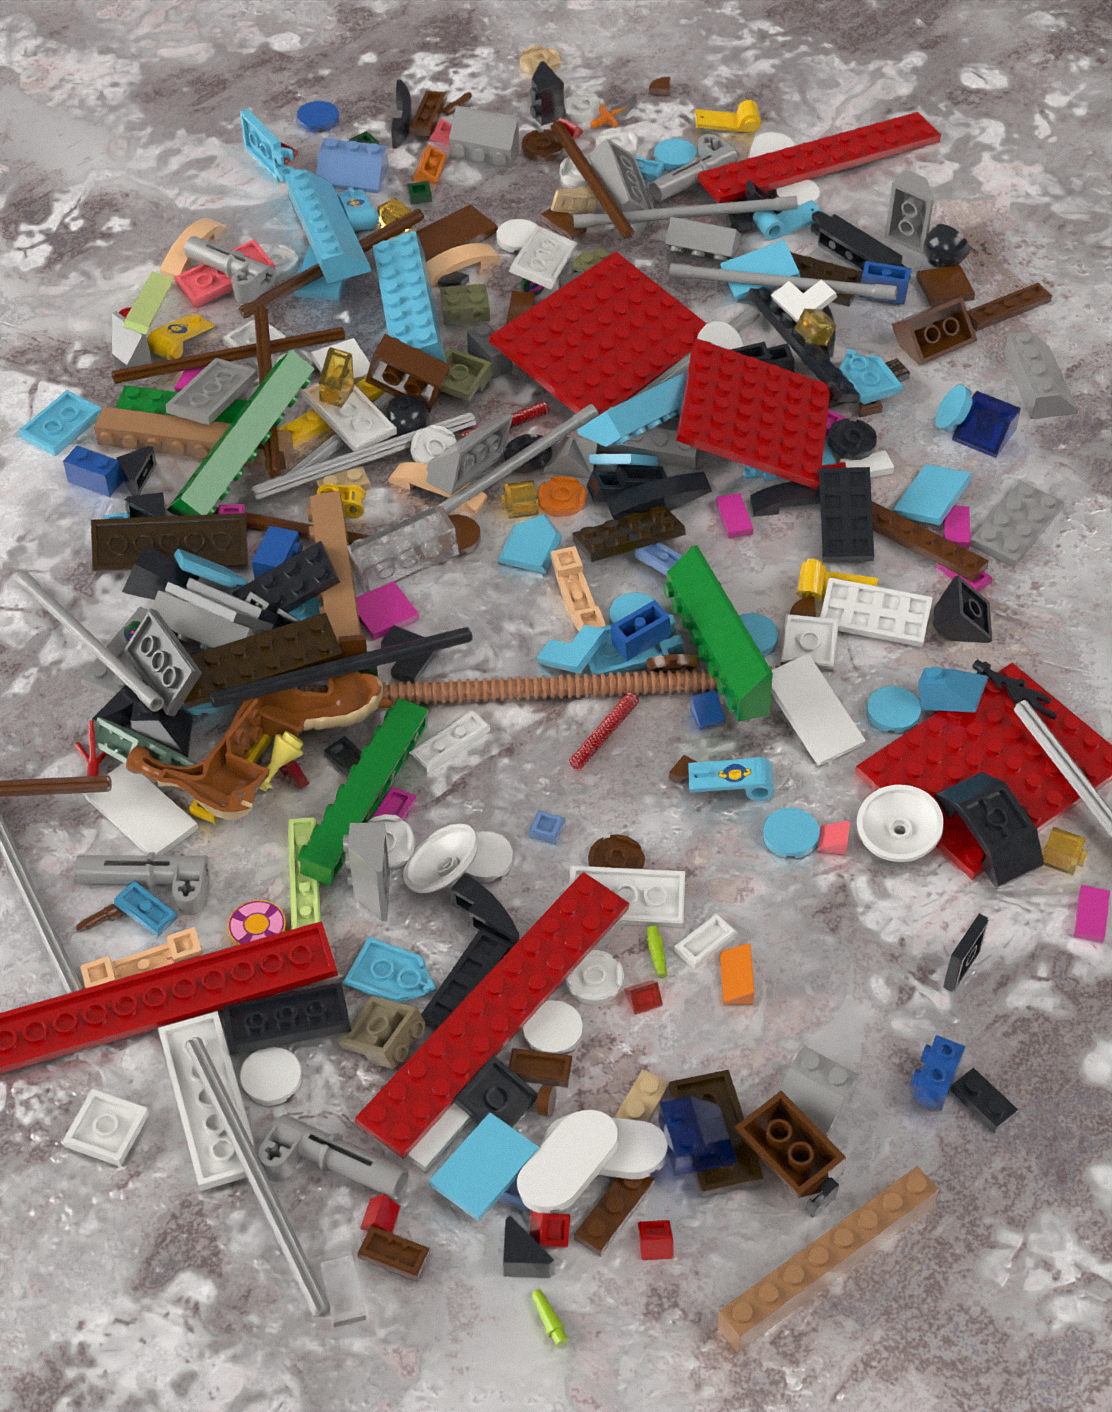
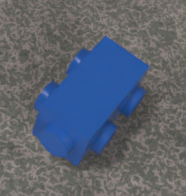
M938 1035L935 1036L932 1046L925 1045L920 1059L924 1066L922 1070L916 1068L910 1086L915 1088L912 1100L919 1102L926 1108H935L942 1111L965 1050L964 1045Z

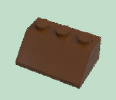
M962 296L944 301L891 324L899 347L918 365L927 363L977 341Z
M384 334L372 356L365 382L395 397L401 395L414 396L425 404L428 413H430L447 378L450 365L422 352L418 348L401 342L395 337Z
M782 1090L734 1127L739 1136L798 1198L822 1192L819 1186L826 1179L832 1177L834 1180H837L844 1174L846 1156Z

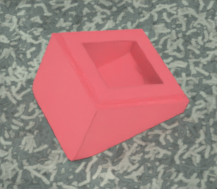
M440 118L429 140L449 144L452 124Z
M850 821L821 826L817 851L846 855Z

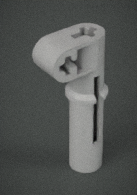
M702 135L698 139V157L692 158L688 164L650 182L649 192L656 202H662L700 183L697 180L698 172L738 162L737 152L732 145L716 135Z
M197 236L190 237L185 243L184 253L186 257L224 272L227 277L231 278L234 296L239 303L253 302L271 288L275 282L276 271L273 267L248 258L241 251H231Z
M149 852L148 855H79L76 858L75 879L78 884H130L136 881L138 884H147L149 888H153L157 884H173L172 894L182 913L194 915L201 912L205 907L210 876L208 856H159L155 852ZM186 884H190L191 892L188 891Z
M286 1114L280 1116L258 1150V1158L269 1180L273 1182L287 1179L293 1173L302 1157L317 1163L322 1171L330 1169L394 1199H397L402 1194L409 1178V1170L343 1140L342 1135L339 1133L331 1135Z

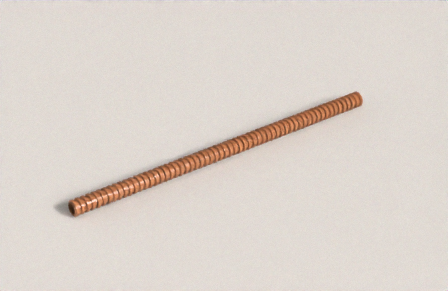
M684 669V672H680V670L675 672L667 670V673L659 670V673L650 671L649 674L646 671H642V674L634 671V674L625 672V675H621V672L613 675L610 672L608 675L600 673V676H596V673L588 676L586 673L583 676L575 674V677L567 674V677L558 675L555 678L554 675H550V678L542 675L541 678L533 676L531 679H529V676H525V679H520V676H517L516 679L508 677V680H504L503 677H500V680H495V677H492L491 680L483 678V681H478V678H475L474 681L458 679L457 682H453V679H449V682L441 680L436 683V680H432V683L424 680V683L415 681L414 684H411V681H407V684L399 681L398 684L390 682V685H386L383 682V696L391 700V706L395 705L398 698L409 702H416L417 705H420V702L429 704L432 701L433 704H437V701H441L442 704H445L446 701L454 703L456 700L459 703H462V700H467V703H470L471 700L479 702V699H484V702L492 699L495 702L496 699L504 701V698H509V701H513V698H517V700H521V698L530 700V697L538 700V697L546 699L551 696V699H555V696L563 699V696L572 698V695H576V698H580V695L588 698L589 695L597 697V694H601V697L609 694L611 697L614 694L622 696V693L639 695V693L643 692V695H647V692H651L652 695H655L656 692L664 694V692L668 691V694H672L673 691H676L677 694H680L681 691L689 693V690H693V693H697L698 690L705 693L706 690L713 691L718 689L716 680L711 678L709 672L705 671V669L700 671L692 669V672H689L688 669ZM306 685L304 692L328 693V687L322 685V687L318 688V685H314V688H310L309 685Z

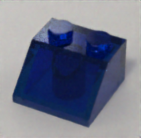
M976 391L971 397L972 406L965 420L960 425H957L952 440L997 458L1017 429L1021 408Z
M692 1096L659 1103L658 1122L668 1144V1155L674 1176L736 1163V1157L719 1105Z

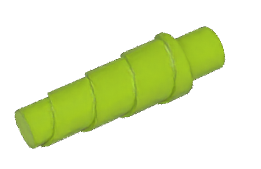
M649 926L646 939L649 952L651 953L658 978H665L668 973L663 937L659 934L658 926Z
M537 1289L533 1291L532 1298L548 1336L553 1338L557 1347L564 1346L569 1341L564 1332V1324L542 1290Z

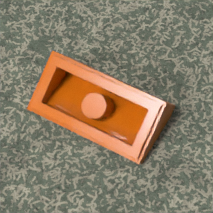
M428 144L420 156L412 180L416 182L429 181V183L436 184L447 155Z
M751 943L721 951L720 967L723 1005L753 1004L754 980Z

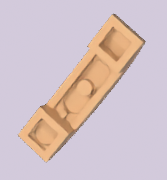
M203 218L191 224L181 233L170 248L162 263L160 273L174 278L188 271L192 265L191 259L186 257L184 253L186 241L192 236H197L207 241L208 239L216 240L227 228L226 224L209 218Z
M474 243L449 249L426 262L431 288L438 286V281L442 276L475 263L483 268L500 261L501 258L489 244Z
M417 462L400 463L388 478L389 483L411 490L415 485L448 498L471 484V482H468L454 494L449 495L426 482L428 464ZM482 491L458 508L476 515L487 500V495Z
M576 546L551 551L552 563L560 591L578 632L584 625L598 628L605 627L606 624L600 608L595 606L585 580L583 564Z
M192 927L166 936L168 941L166 944L113 962L109 956L80 965L85 987H93L200 956L203 952L196 928Z

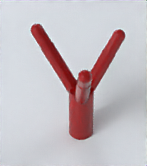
M90 720L88 723L90 756L80 742H76L75 746L88 763L87 776H98L99 764L108 754L103 751L96 757L94 721Z

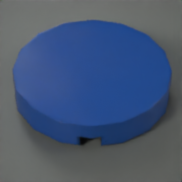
M308 102L297 111L298 124L301 128L310 132H319V129L329 131L339 122V110L330 102Z

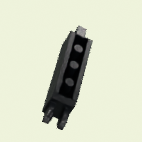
M821 211L812 213V221L815 223L811 224L810 230L818 236V246L854 269L863 272L866 261L906 267L902 264L903 256L838 215L829 216Z

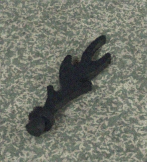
M977 659L972 665V669L977 671L979 675L987 676L995 684L998 691L1001 690L1002 684L1005 685L1008 696L1015 704L1026 700L1033 709L1042 715L1054 720L1057 718V713L1049 711L1038 702L1050 704L1051 699L1038 691L1026 688L1025 680H1018L991 670V664L986 661L981 662Z

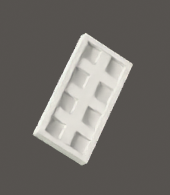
M829 577L820 618L839 619L838 631L923 647L933 597Z

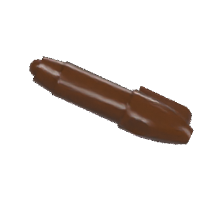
M467 92L456 101L450 102L443 108L442 112L446 115L455 113L456 106L466 104L472 98V93Z
M114 904L108 905L103 910L78 923L76 931L89 930L107 920L114 921L126 913Z

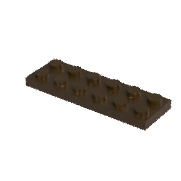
M246 513L91 520L92 569L94 572L132 570L144 546L176 562L174 554L177 549H181L222 566L248 565Z
M319 614L190 655L202 674L185 699L184 704L186 709L211 702L210 693L342 659L343 653L327 614Z

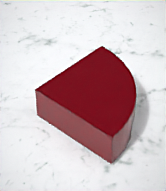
M293 760L279 768L284 776L289 774L292 777L295 787L303 789L310 784L296 761Z

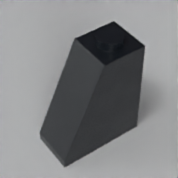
M144 546L122 592L155 600L158 590L166 592L165 588L168 582L188 588L186 585L189 578L199 580L200 576L182 570L178 562Z

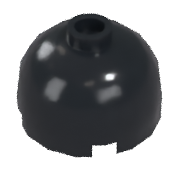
M937 224L935 228L933 227L924 240V253L929 264L935 268L953 267L962 263L970 253V246L965 237L961 240L957 236L959 232L956 229L945 224Z
M401 395L394 397L383 408L382 413L396 427L397 434L393 435V438L430 426L429 413L425 404L414 396Z

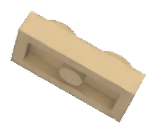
M363 466L315 480L317 489L323 484L358 485L365 491L371 490L370 481Z
M642 1069L614 1118L650 1123L669 1089V1081Z

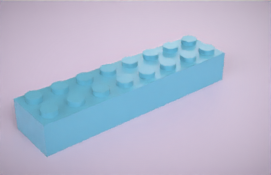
M416 231L404 233L399 237L373 245L388 335L399 339L407 345L418 348L422 352L447 364L425 254Z

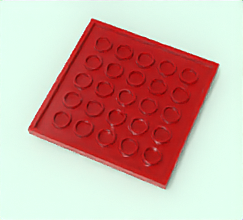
M696 338L692 345L676 441L817 489L819 485V468H822L830 390L827 384L822 381L805 377L799 373L780 368L777 365H771L754 357H749Z

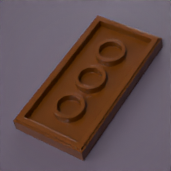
M470 204L416 231V234L424 250L427 262L449 249L484 240L495 234L498 226Z

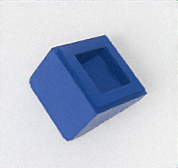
M716 690L691 697L690 710L700 729L725 722Z

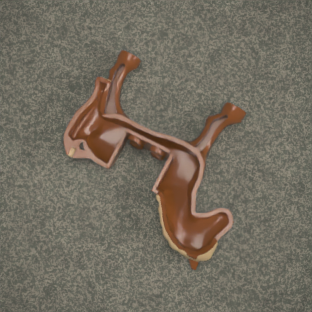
M357 671L326 679L329 685L328 693L304 692L291 688L241 701L242 705L221 741L203 761L196 765L179 767L162 763L153 759L147 749L138 745L129 753L126 760V768L134 774H142L153 783L158 782L159 787L171 786L180 791H187L202 807L217 817L226 820H237L247 816L254 802V794L269 776V769L246 760L249 750L255 743L261 740L263 733L275 738V735H283L285 731H288L298 738L302 731L310 729L345 728L363 722L378 708H388L392 705V702L383 696V682L379 677L364 673L360 674Z

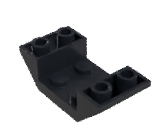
M981 772L935 794L934 797L948 818L951 819L960 815L987 857L981 866L996 889L1044 866L1045 863L1037 828L1004 781Z

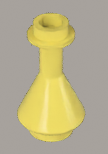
M285 731L283 735H275L271 761L266 767L270 770L269 776L259 789L265 792L268 788L272 789L273 786L269 782L278 769L303 755V751L300 748L304 743L292 733Z

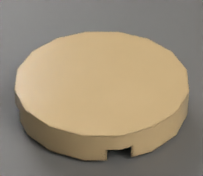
M541 45L531 46L522 52L520 66L525 72L534 75L539 63L545 61L555 72L560 67L561 56L552 47L546 49Z

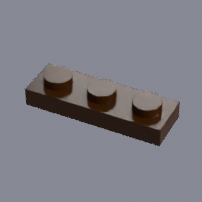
M425 92L409 127L410 135L421 137L432 135L447 101L446 92Z
M651 1176L643 1179L617 1177L574 1233V1240L601 1257L653 1188L655 1179Z

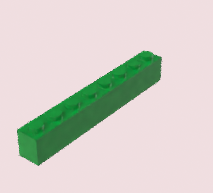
M398 698L393 707L389 706L382 726L378 725L375 728L372 742L370 745L366 744L360 756L361 760L358 764H353L351 767L348 781L346 784L342 783L339 786L335 802L328 804L322 823L320 825L316 824L313 828L309 844L303 845L298 854L300 874L332 886L345 864L346 852L343 850L344 835H349L350 823H368L410 756L409 752L414 749L425 731L429 709Z

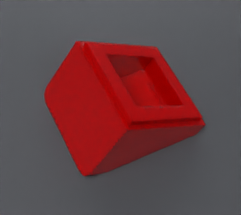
M531 1212L529 1235L540 1246L568 1247L570 1214Z
M670 1220L638 1222L641 1259L659 1260L673 1258V1235Z

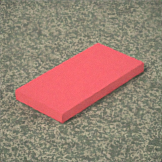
M255 239L231 250L241 251L246 257L273 267L276 270L275 264ZM200 264L174 277L175 283L195 309L233 291L231 278L227 277L224 272L204 264Z

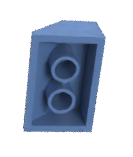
M324 138L318 151L316 175L331 182L333 188L348 190L349 187H352L354 190L363 189L364 192L379 194L389 168L387 146L376 143L369 144Z

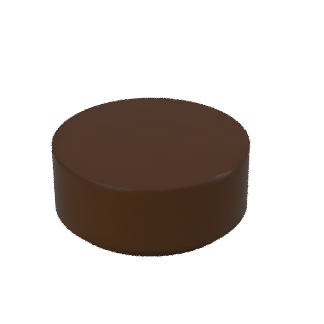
M544 1084L538 1092L536 1111L540 1116L551 1117L556 1103V1087Z

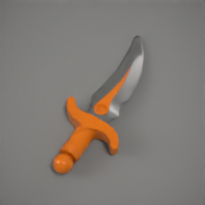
M633 94L625 102L611 107L610 111H607L605 104L601 103L599 107L600 117L590 122L591 128L595 129L605 123L609 124L611 128H616L617 122L615 119H619L620 116L628 114L633 109L637 94Z

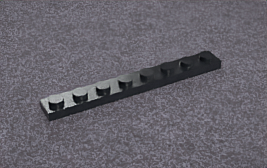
M750 288L746 296L816 377L827 384L830 393L838 402L857 403L861 395L855 390L854 385L842 375V371L833 365L830 357L819 349L818 344L811 340L806 334L807 331L800 327L789 314L773 301L771 296L773 293L766 288Z

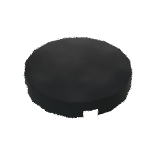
M851 418L836 421L831 426L828 435V443L834 453L846 459L861 460L869 457L874 452L877 434L871 425L858 419L850 421Z
M524 434L514 438L506 445V450L503 452L504 460L506 461L543 436L536 434L537 437H531L530 434ZM552 446L514 471L530 472L542 468L552 457Z

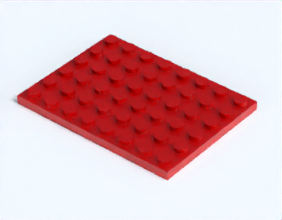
M615 251L491 334L489 343L575 414L592 404L597 409L598 414L601 415L609 410L610 407H615L629 400L692 351V345L698 337V333L707 323Z
M1013 662L997 672L1010 678L1025 680L1026 688L1033 689L1051 699L1050 704L1038 702L1049 711L1057 713V718L1054 720L1036 710L1035 712L1097 791L1112 781V745ZM989 678L987 679L976 712L938 711L858 764L855 768V774L874 791L891 785H909L928 793L937 802L943 815V832L935 847L972 880L984 872L981 864L987 856L960 815L951 819L948 818L934 797L936 793L983 772L1007 784L1036 826L1038 833L1083 802L1082 798L1015 713L1014 708L1016 704L1008 696L1006 686L1002 684L1001 690L998 691L995 684Z

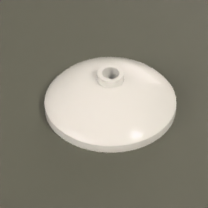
M891 785L876 790L864 800L857 815V830L862 843L876 856L889 861L907 862L925 856L938 844L943 832V815L937 802L925 791L909 785ZM896 831H903L904 834L899 835V834H896L895 832H896Z
M466 824L449 825L434 832L422 841L405 864L403 871L405 884L414 892L431 893L456 882L467 871L477 854L479 840L473 828Z

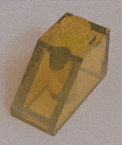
M332 347L328 349L318 383L319 399L321 402L342 408L353 392V358L351 353Z

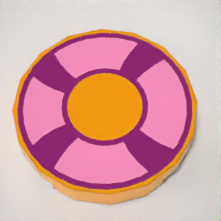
M252 900L241 904L232 912L228 919L227 929L232 944L236 946L285 932L287 924L283 911L276 904L266 900Z

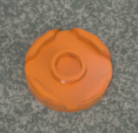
M552 477L550 481L546 483L544 481L540 484L537 490L538 505L544 512L552 516L569 517L575 515L584 508L587 502L586 488L584 485L579 484V480L573 477Z

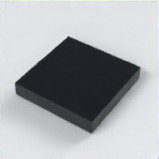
M979 913L951 954L943 988L951 992L955 991L979 955L989 922L988 917Z
M493 1055L453 1102L478 1124L489 1113H492L513 1128L537 1100L538 1093Z

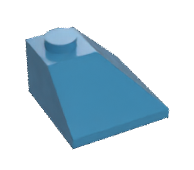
M924 668L918 682L922 710L976 712L987 683V676L948 668Z

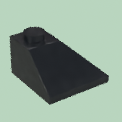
M957 575L952 579L934 607V628L939 634H943L950 641L989 643L992 641L990 602Z
M134 700L131 730L189 758L192 716L180 709L175 717L167 715L163 708L158 711H151L141 700Z

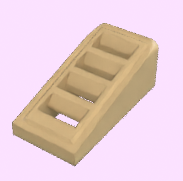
M590 187L557 189L550 209L556 212L594 214L599 201Z

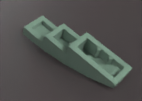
M97 718L94 726L95 747L125 764L131 750L138 745L147 749L153 759L168 765L188 767L198 764L154 740L106 719Z

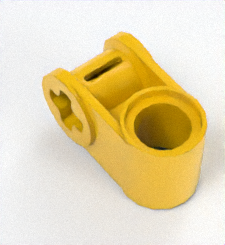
M323 484L317 489V494L340 491L345 517L355 519L363 515L364 506L362 501L365 499L366 492L362 487L358 485Z

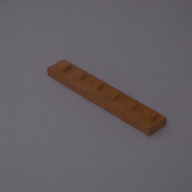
M872 501L873 530L972 582L988 568L989 560Z

